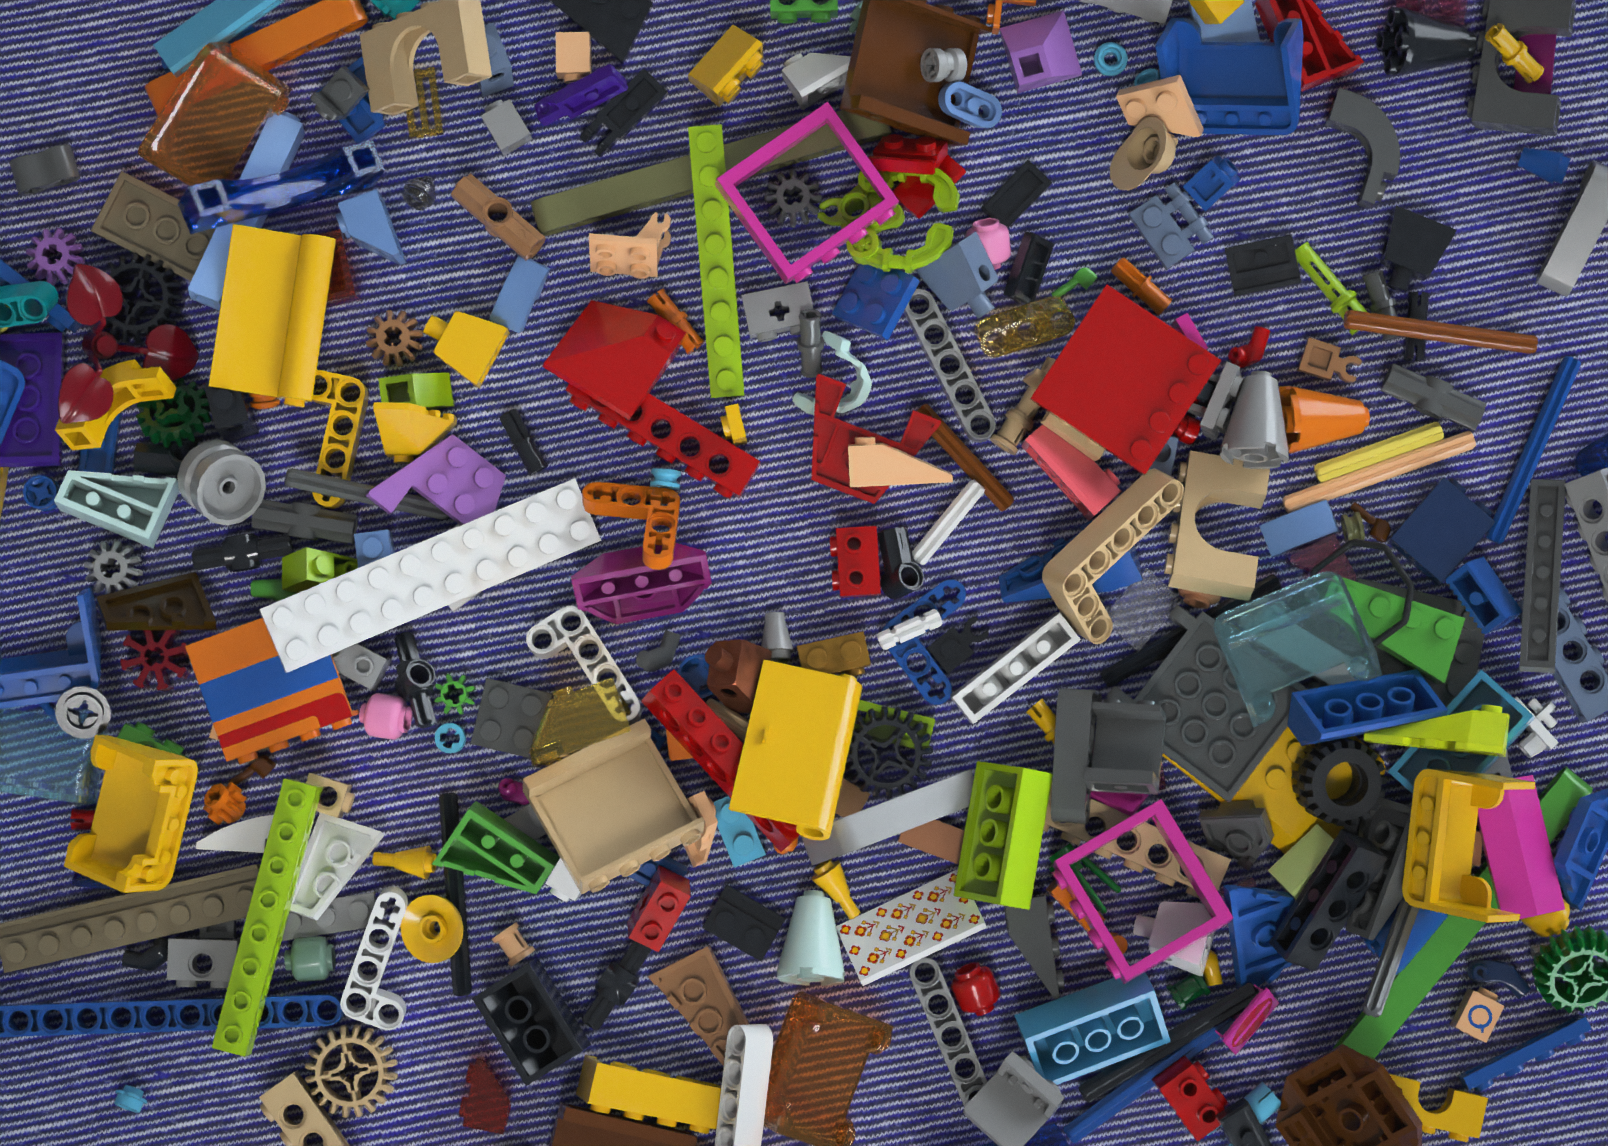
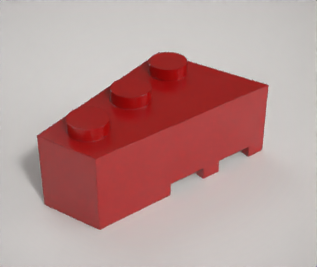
M1257 0L1255 2L1270 42H1274V30L1280 21L1288 18L1302 19L1304 38L1301 92L1351 74L1364 63L1362 58L1358 54L1355 55L1342 40L1344 37L1338 30L1334 31L1323 18V12L1313 0Z

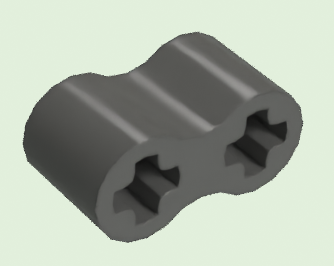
M69 144L58 145L38 153L20 156L9 162L18 195L20 196L36 194L49 188L73 183L80 179L73 150Z

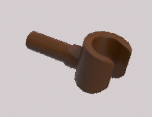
M1354 502L1350 509L1354 512L1359 511L1361 518L1373 525L1368 535L1382 543L1386 542L1391 530L1389 523L1383 519L1376 518Z
M261 755L246 770L229 779L228 783L233 782L237 785L251 777L255 772L264 779L276 767V764L268 756Z

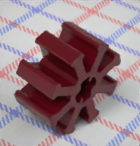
M144 630L147 645L137 641V637L128 635L123 645L134 648L141 653L140 657L134 659H121L122 670L132 672L134 668L144 666L137 680H133L134 685L139 688L149 689V683L155 674L158 683L157 690L164 692L172 690L174 686L170 684L167 672L169 669L177 673L179 678H188L191 669L178 665L174 662V658L188 655L185 646L189 644L182 643L181 646L170 648L177 635H181V630H166L160 641L157 630ZM162 649L163 653L160 655L164 656L163 662L152 664L151 662L154 659L150 658L153 651L160 652Z

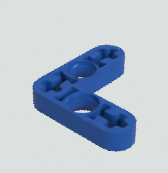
M946 580L890 620L883 627L882 631L904 622L901 618L905 615L908 616V620L914 618L913 613L919 606L925 605L931 610L936 609L938 611L936 605L928 600V598L934 595L936 601H938L945 594L944 587L948 586L951 590L957 588L959 590L956 596L958 602L953 604V602L947 601L941 606L946 611L940 615L941 619L944 620L964 603L966 598L964 586L956 580ZM923 634L900 645L896 642V646L887 649L924 700L929 704L941 705L950 698L952 685L918 639ZM913 653L922 654L926 659L925 669L921 672H912L908 669L907 658ZM931 667L937 672V674L930 676L936 684L943 682L946 686L942 691L945 695L942 699H939L937 696L931 698L928 695L931 687L926 680L922 685L916 680L925 676Z

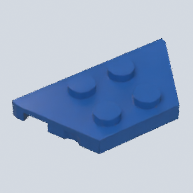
M1608 788L1579 799L1577 806L1572 809L1569 815V825L1564 837L1559 840L1556 846V856L1553 862L1566 902L1570 907L1581 911L1608 848Z
M1224 885L1225 904L1234 917L1228 923L1236 989L1241 988L1247 983L1255 984L1258 987L1265 981L1271 984L1283 969L1293 964L1285 961L1269 944V941L1291 909L1295 899L1290 893L1284 891Z

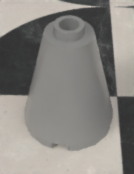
M1253 371L1242 382L1220 447L1221 459L1233 465V460L1236 459L1243 461L1244 468L1272 469L1280 467L1281 460L1288 463L1289 450L1278 380L1271 377L1272 374L1267 371Z

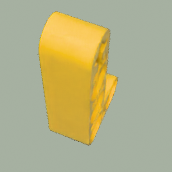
M317 370L315 380L319 378L325 379L327 389L321 395H313L312 401L331 406L316 474L325 475L326 472H329L335 476H342L341 479L351 481L369 401V392L359 379ZM349 386H358L360 388V396L354 402H346L344 399V392ZM344 418L351 419L353 423L351 432L347 435H339L336 430L338 422ZM336 451L344 452V464L339 468H331L329 464L331 454ZM312 492L315 501L327 509L339 508L346 500L331 496L329 501H327V497Z

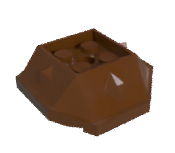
M1341 1044L1297 1068L1286 1077L1275 1126L1289 1146H1422L1421 1120L1404 1097L1402 1089L1396 1085L1383 1064L1377 1062L1373 1057L1363 1055Z

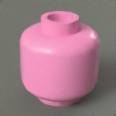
M995 218L980 219L973 222V227L967 230L965 238L976 231L994 269L1001 268V263L1008 260L1011 256L1008 228L1004 224H1000L999 220Z
M375 693L367 703L361 705L359 721L364 723V729L368 735L396 740L403 733L409 731L412 722V709L407 705L404 698L400 696Z

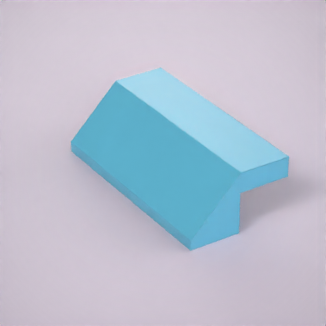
M215 0L153 44V46L173 75L178 78L286 0Z

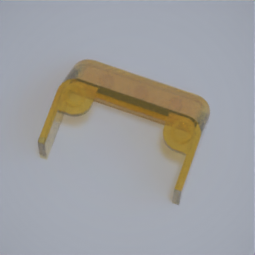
M610 678L573 691L572 686H568L552 692L554 699L547 702L528 754L534 767L545 768L590 745L630 732L631 728L627 716L631 714V711L621 694L618 693L614 679Z

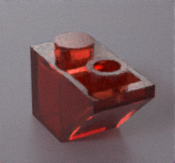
M479 1056L476 1058V1063H469L466 1083L471 1084L469 1097H462L459 1117L464 1118V1127L504 1134L507 1129L513 1097L488 1059Z

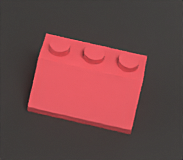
M1041 425L1030 434L1021 445L1088 521L1122 492L1117 487L1121 482L1111 470L1107 468L1103 471L1096 462L1044 425Z

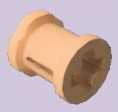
M517 922L491 939L494 943H498L507 955L510 967L535 951L534 947L529 946L518 931L519 925Z

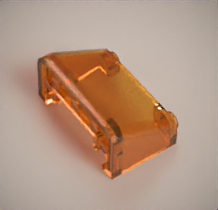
M210 42L203 47L192 62L139 146L138 155L215 201H220L222 198L226 199L236 186V183L233 181L235 174L231 171L264 120L272 117L274 114L279 116L285 111L290 102V99L287 97L292 89L229 43Z
M803 991L798 992L790 1003L772 1051L763 1126L775 1133L814 1146H851L855 1140L856 1131L853 1122L846 1115L869 1054L878 1055L889 1047L892 1039L891 1032L894 1026Z

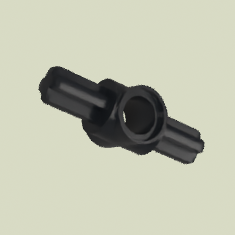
M254 533L226 537L222 542V546L193 551L192 563L195 570L226 566L230 572L260 568L264 559L283 557L293 553L292 540L287 535L261 540Z
M403 632L396 635L394 639L400 664L396 666L398 677L395 680V689L400 697L411 703L416 726L424 729L433 726L436 722L430 696L434 694L432 683L435 680V670L429 662L419 657L414 635L410 632ZM411 677H414L415 679H417V681H418L419 683H416L415 681H413V679H412Z
M633 941L619 963L614 961L609 964L595 985V991L599 994L582 1018V1021L594 1030H599L615 1005L621 1007V1005L623 1006L640 982L636 974L652 949Z

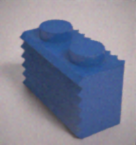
M1484 557L1468 561L1446 578V583L1450 584L1449 589H1453V594L1458 595L1457 600H1461V605L1466 606L1465 611L1470 612L1469 617H1474L1473 622L1478 623L1477 628H1482L1481 633L1483 634L1502 629L1523 612Z

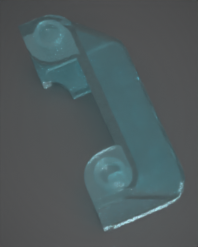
M0 709V792L66 802L96 804L102 769L95 767L91 762L90 751L95 737L81 739L67 734L59 726L56 716ZM80 712V723H83L88 713ZM108 726L99 735H107Z

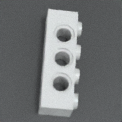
M1055 612L952 693L950 698L968 721L974 724L1081 639L1062 614Z

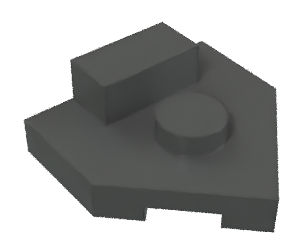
M1253 800L1231 801L1230 803L1222 801L1218 810H1202L1198 817L1207 844L1218 852L1221 850L1225 851L1238 860L1237 864L1248 871L1274 837L1266 809L1256 808Z

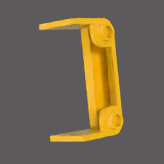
M1424 769L1419 772L1414 782L1402 893L1405 901L1413 907L1486 923L1519 921L1520 914L1491 908L1492 890L1490 885L1481 877L1471 876L1478 809L1495 808L1501 803L1504 797V790L1535 789V782L1494 774L1444 769Z

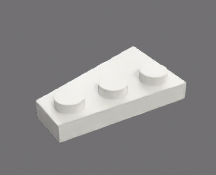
M319 813L307 844L290 911L318 920L385 834L341 818Z

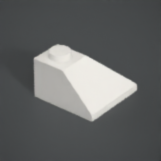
M799 53L784 63L786 67L782 69V78L802 110L845 86L851 56L809 53L803 57Z

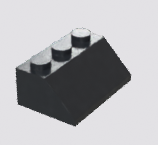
M538 957L472 998L525 1086L552 1071L591 1045Z

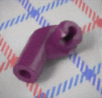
M505 778L500 781L498 791L504 800L520 805L529 804L523 793V783L514 781L511 778Z

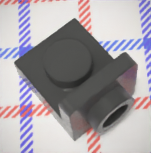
M343 66L320 92H314L310 99L316 104L315 110L325 119H332L333 121L343 120L370 89L346 66Z

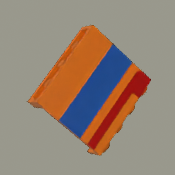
M263 618L185 646L226 762L238 759L239 764L259 758L257 751L269 748L270 753L285 749L290 747L288 742L290 739L300 736L302 742L320 736V728L331 725L334 731L351 725L350 717L359 715V709L353 711L351 709L332 654L286 673Z

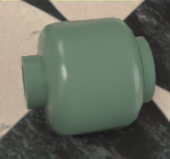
M323 936L298 937L294 939L291 950H285L284 953L286 971L292 970L293 977L299 982L326 980L330 971H335L336 967L334 944H329Z

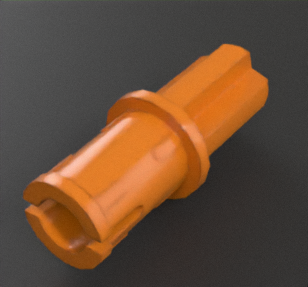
M1126 258L1119 259L1112 267V274L1133 292L1131 296L1135 297L1137 295L1157 316L1172 302V298H1169L1150 281L1152 279L1150 275L1146 277Z

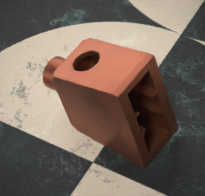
M742 639L716 641L705 653V661L710 665L707 678L708 688L726 707L738 714L751 713L763 660L771 661L772 651Z

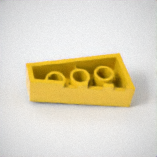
M585 1054L576 1095L588 1104H591L590 1110L610 1114L611 1108L624 1111V1117L643 1121L644 1115L657 1117L656 1123L670 1127H676L677 1122L690 1124L689 1130L709 1134L710 1128L717 1129L721 1085L683 1076L673 1078L670 1077V1074L648 1068L638 1071L636 1067L617 1061L611 1062L610 1065L604 1064L597 1060V1057Z

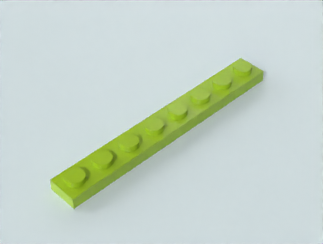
M722 124L688 127L710 396L711 398L744 396L729 204L715 186L716 179L726 172Z

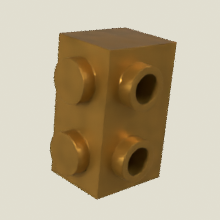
M864 631L797 646L801 668L828 674L844 672L851 676L865 674L864 667L871 666Z

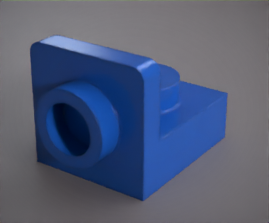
M1217 155L1197 172L1183 188L1204 211H1207L1241 179L1237 175V167L1228 158L1224 157L1222 159Z

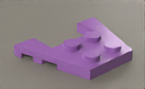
M452 434L369 490L365 496L385 512L391 514L412 487L459 525H463L495 511L506 475Z

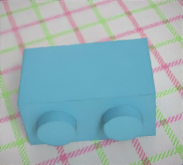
M727 796L713 803L716 808L718 829L735 868L766 855L754 823L746 814L729 810L731 798Z

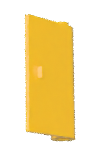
M233 224L208 387L283 398L284 405L304 408L305 402H312L336 239L314 234L296 235Z
M763 660L729 810L797 825V833L808 839H829L863 689L854 676L848 674L837 676Z

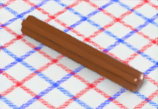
M926 403L916 410L941 420L940 426L931 436L971 480H976L984 487V494L1000 511L1003 512L1009 508L1015 501L1014 497L938 414Z

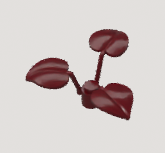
M84 264L74 265L72 278L66 294V306L70 316L80 324L94 325L99 321V324L92 328L93 331L88 332L82 340V349L89 356L88 360L93 363L95 371L88 364L79 363L72 366L64 375L58 394V413L60 421L65 424L92 421L102 417L109 411L113 402V388L107 379L100 377L103 370L98 358H110L116 351L146 354L143 368L161 367L171 381L189 373L199 359V353L187 333L175 325L163 324L153 328L146 337L147 348L119 345L113 335L108 332H102L107 323L105 317L115 316L120 312L123 302L122 292L119 285L110 275L96 267Z

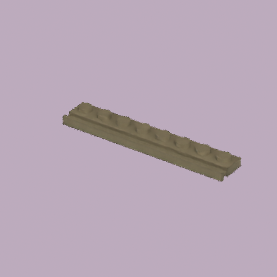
M260 864L168 884L165 888L158 891L133 892L0 923V956L4 973L246 918Z

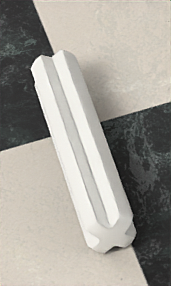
M970 480L912 551L913 559L917 563L925 565L978 501L985 492L981 484L976 480Z

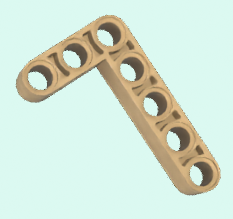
M1149 469L1145 475L1138 478L1044 567L1042 572L1043 583L1060 613L1078 635L1093 644H1101L1109 638L1113 630V623L1092 584L1179 504L1184 495V487L1179 480L1158 469Z

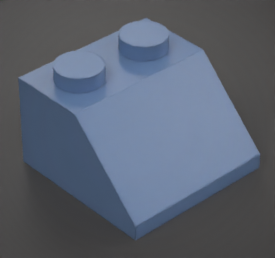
M377 189L338 203L341 212L335 215L339 227L347 239L352 238L358 246L399 265L407 263L385 201Z

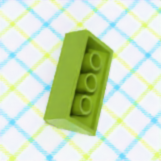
M977 761L953 896L1030 910L1053 777L1052 773Z

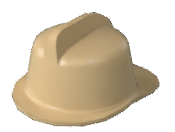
M1157 117L1143 119L1115 153L1110 166V178L1113 185L1118 189L1129 191L1137 188L1150 174H1159L1171 166L1175 158L1178 139L1167 132L1164 123Z

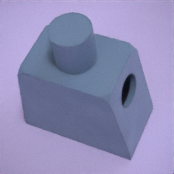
M494 22L484 25L492 76L498 73L502 74L496 78H487L477 83L482 97L514 86L512 67Z
M976 231L942 253L939 259L916 270L918 275L948 310L954 311L963 304L968 303L979 319L995 308L984 291L998 282V276Z

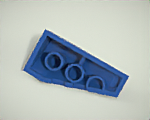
M1094 519L1079 526L1081 531L1084 530ZM1077 535L1067 541L1060 538L1053 543L1055 548L1041 557L1033 555L1000 575L999 584L1003 602L1052 598L1043 583L1042 572L1046 564ZM1135 546L1127 551L1092 584L1096 593L1111 592L1143 580Z

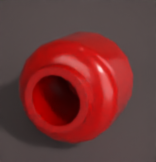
M978 962L966 964L956 970L955 977L951 982V989L960 1009L966 1013H975L977 1016L991 1012L995 1008L994 1004L1001 996L999 985L992 970L987 966L980 965Z

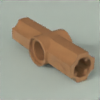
M471 173L468 176H464L456 184L451 197L479 220L490 235L499 237L525 261L533 258L540 251L546 241L545 236L516 213L508 200L495 195ZM495 213L506 215V218L499 222L490 219Z

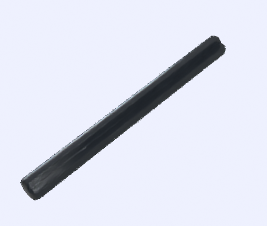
M1271 574L1255 583V588L1249 601L1229 598L1205 613L1222 624L1254 604L1282 589L1281 583L1274 574ZM1182 627L1176 628L1104 669L1100 673L1101 678L1106 686L1112 687L1168 655L1187 630Z
M442 793L439 795L442 848L460 822L458 795L456 793ZM444 866L446 899L452 902L458 909L464 929L461 945L457 952L450 957L452 989L454 996H467L471 994L472 986L463 871Z
M1247 983L1168 1031L1171 1042L1119 1061L1081 1084L1078 1088L1082 1097L1087 1103H1091L1244 1010L1258 994V991L1252 983Z

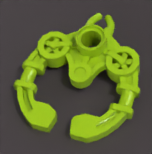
M935 168L934 175L878 171L891 190L895 181L905 182L907 176H920L921 183H929L935 187L933 199L940 212L945 213L957 211L959 192L950 177L939 168ZM860 171L858 184L843 198H829L819 204V208L822 210L832 205L836 206L838 209L836 215L828 217L824 212H819L817 218L825 224L840 226L843 229L882 202V200ZM898 204L893 209L896 214L888 219L887 222L880 226L877 221L866 228L868 234L853 245L849 241L846 242L847 251L858 264H868L882 269L883 272H890L891 269H904L906 273H913V270L924 267L939 259L942 253L951 247L954 230L952 226L934 223L927 231L924 246L916 250L908 249L906 256L893 255L892 248L882 249V242L877 234L887 229L898 228L903 224L905 214ZM864 209L860 215L851 216L856 210Z

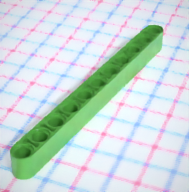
M1567 766L1556 774L1538 796L1549 844L1569 822V815L1572 809L1577 806L1579 799L1591 794L1593 791L1589 784ZM1485 861L1474 876L1481 877L1488 882L1492 890L1491 908L1497 909L1487 861ZM1447 914L1446 920L1406 968L1395 975L1381 1016L1376 1018L1367 1016L1362 1011L1333 1049L1344 1044L1363 1055L1375 1059L1486 922Z

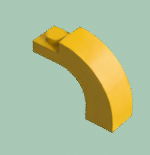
M135 359L117 363L104 369L100 376L107 379L113 388V402L109 411L102 417L92 421L65 424L59 418L55 431L71 450L101 448L110 423L121 411L139 402L172 399L177 387L161 367L142 368Z

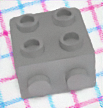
M1012 1051L1004 1059L996 1074L965 1105L963 1113L998 1146H1024L1056 1112L1065 1097L1054 1082L1044 1079L1035 1071L1033 1064L1027 1058L1018 1056Z

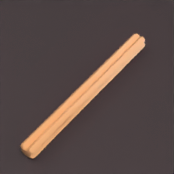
M1465 431L1283 497L1284 508L1289 514L1324 500L1329 501L1472 450L1476 446L1475 438L1471 431Z

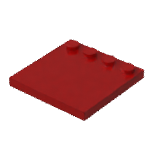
M1106 284L1030 400L1145 475L1221 362V359Z

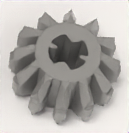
M114 540L110 548L108 543L103 541L100 543L101 554L93 549L90 550V556L96 560L94 563L85 562L84 567L94 571L85 577L87 582L97 581L93 591L100 593L105 588L106 595L114 593L115 590H125V584L131 588L138 586L131 578L133 575H143L142 570L133 568L142 559L140 556L130 557L134 551L132 546L127 545L122 550L121 541ZM115 560H117L115 565L120 566V572H115L112 575L107 572V567L113 566Z

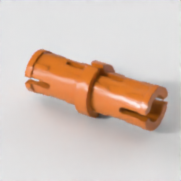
M663 288L657 291V295L653 294L647 302L659 316L687 332L681 345L687 355L694 352V348L698 349L705 341L701 339L687 321L688 315L686 312H681Z

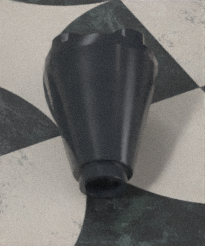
M1390 7L1384 31H1380L1377 35L1376 47L1378 51L1383 52L1385 74L1401 76L1462 62L1466 58L1471 59L1476 51V36L1474 32L1458 25L1404 7Z

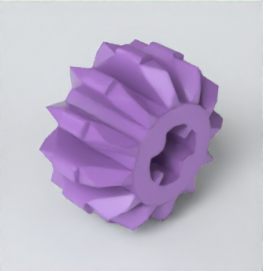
M57 228L53 236L48 229H43L42 235L44 240L41 241L35 236L32 237L31 241L37 247L36 249L29 248L26 250L27 255L34 257V259L27 263V266L31 270L37 269L34 276L38 280L46 277L47 282L54 286L57 278H59L61 283L64 285L68 284L67 273L73 274L75 264L85 263L82 257L75 256L81 253L84 248L81 244H74L76 241L74 234L69 233L65 236L62 228ZM55 250L62 254L60 260L55 259L56 263L54 264L49 259L51 253L55 255Z

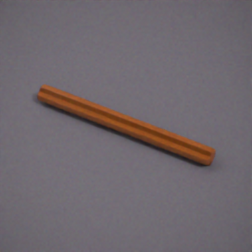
M1355 310L1346 311L1343 320V326L1346 329L1526 354L1535 353L1538 344V338L1535 335Z

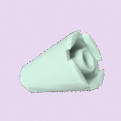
M806 890L804 891V896H799L796 899L777 968V978H779L780 982L810 986V982H821V986L844 983L845 971L831 899L824 897L823 891Z

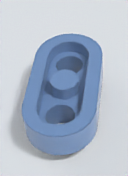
M950 82L944 85L939 92L938 102L941 110L945 114L971 126L991 128L1001 119L1002 107L999 100L995 96L964 82ZM952 94H954L956 98L954 105L951 103ZM980 106L983 109L982 117H980L978 114V109Z

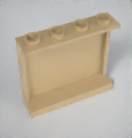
M645 718L523 778V793L581 894L590 890L592 893L598 892L610 883L609 880L619 875L627 877L639 870L641 864L651 859L655 862L665 858L670 854V849L680 844L688 846L696 842L704 831V818H697L653 743L651 728Z

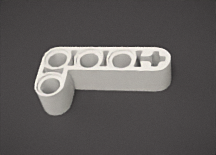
M576 606L563 607L534 625L526 635L527 645L538 658L547 659L553 657L569 647L613 719L618 724L630 726L640 719L642 707L637 696L582 610H579ZM571 615L579 617L581 624L576 630L567 631L563 628V622L567 617ZM542 633L549 634L552 637L550 646L545 649H538L534 646L535 638ZM587 644H595L599 647L597 656L590 660L582 658V648ZM612 672L617 676V681L612 687L603 688L599 685V678L603 673ZM619 693L626 704L634 703L630 707L632 713L628 716L624 712L617 714L621 708L614 696Z
M393 886L382 890L374 904L340 1003L341 1009L346 1016L384 1030L397 1028L402 1023L407 1008L401 996L379 988L408 905V898L405 892ZM390 897L395 898V905L398 907L393 909L389 920L382 919L387 909L385 902ZM375 929H383L387 932L389 941L384 944H378L373 941L371 932ZM364 961H371L377 966L378 972L375 975L367 976L360 970V964ZM360 993L365 997L366 1005L360 1008L352 1006L348 999L349 995ZM386 1004L394 1005L398 1009L399 1016L388 1019L383 1016L381 1007Z

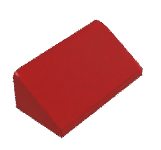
M948 154L938 167L950 177L954 184L966 173V170ZM907 176L906 181L901 182L892 191L899 200L900 206L918 219L935 204L933 199L935 187L929 183H921L920 176Z

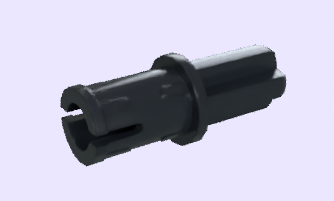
M513 409L504 413L500 417V421L513 443L512 450H516L528 471V475L532 476L547 468L548 464L543 459L534 442L536 437L535 435H530L519 412Z

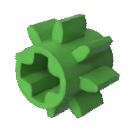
M447 674L446 679L448 683L444 686L441 684L435 685L437 689L441 690V696L434 699V702H444L446 704L444 708L445 714H448L452 707H455L457 712L463 715L464 709L462 706L466 703L475 705V702L469 699V693L476 690V687H466L464 685L466 681L465 675H462L457 682L453 680L450 674ZM453 685L456 689H463L464 693L459 696L460 702L457 704L454 700L447 699V695L451 693Z

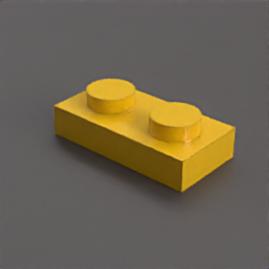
M738 403L725 406L726 415L720 417L725 439H733L735 446L747 444Z

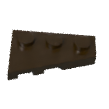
M196 571L96 597L97 606L107 631L217 630L215 617Z

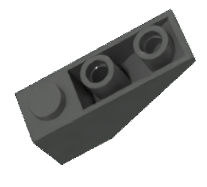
M1040 895L1032 897L1030 910L1004 906L1008 936L1054 999L1060 998L1059 991L1065 990L1062 969L1056 970L1054 956H1060L1057 935L1051 936L1049 923L1055 922L1053 902H1046V896Z

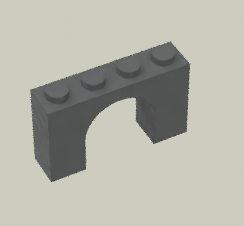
M1575 0L1484 1L1483 19H1487L1485 32L1479 33L1477 47L1478 52H1482L1480 65L1475 64L1472 83L1477 85L1475 98L1470 97L1467 109V116L1472 118L1471 121L1475 128L1549 136L1557 135L1561 109L1559 96L1520 92L1508 87L1499 76L1501 54L1485 39V34L1493 25L1497 26V23H1502L1515 39L1530 34H1554L1562 37H1572L1576 11Z

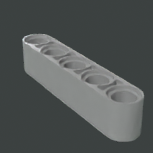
M916 289L904 310V314L965 435L973 442H986L995 430L996 422L933 296L925 289ZM915 298H922L927 302L928 310L925 313L916 314L910 309L909 303ZM930 328H937L943 333L944 338L938 344H931L925 339V332ZM945 358H953L958 363L959 369L954 374H946L941 370L940 362ZM960 388H968L972 391L974 400L970 404H961L956 400L955 392ZM975 418L985 419L989 424V431L983 435L975 434L970 427L971 421Z
M924 957L911 963L909 976L965 1107L968 1103L969 1095L973 1091L980 1090L987 1083V1080L940 967L932 958ZM929 963L933 966L934 976L932 979L922 982L915 977V969L919 964ZM939 994L946 997L947 1008L945 1011L933 1013L929 1010L928 1002L932 996ZM950 1026L958 1028L961 1033L960 1040L954 1045L945 1044L941 1037L943 1030ZM963 1058L970 1059L974 1064L973 1072L966 1077L959 1076L955 1072V1064Z

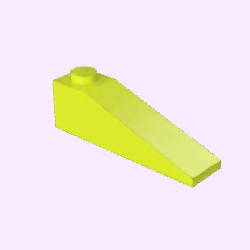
M1482 705L1481 711L1470 710L1364 733L1363 740L1370 743L1506 757L1510 715L1502 713L1503 707Z

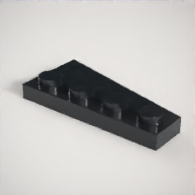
M548 0L565 13L575 24L589 32L590 36L597 43L605 47L622 64H624L653 7V2L649 0Z

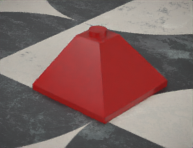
M591 300L543 363L542 367L630 420L676 357L687 332L657 314Z

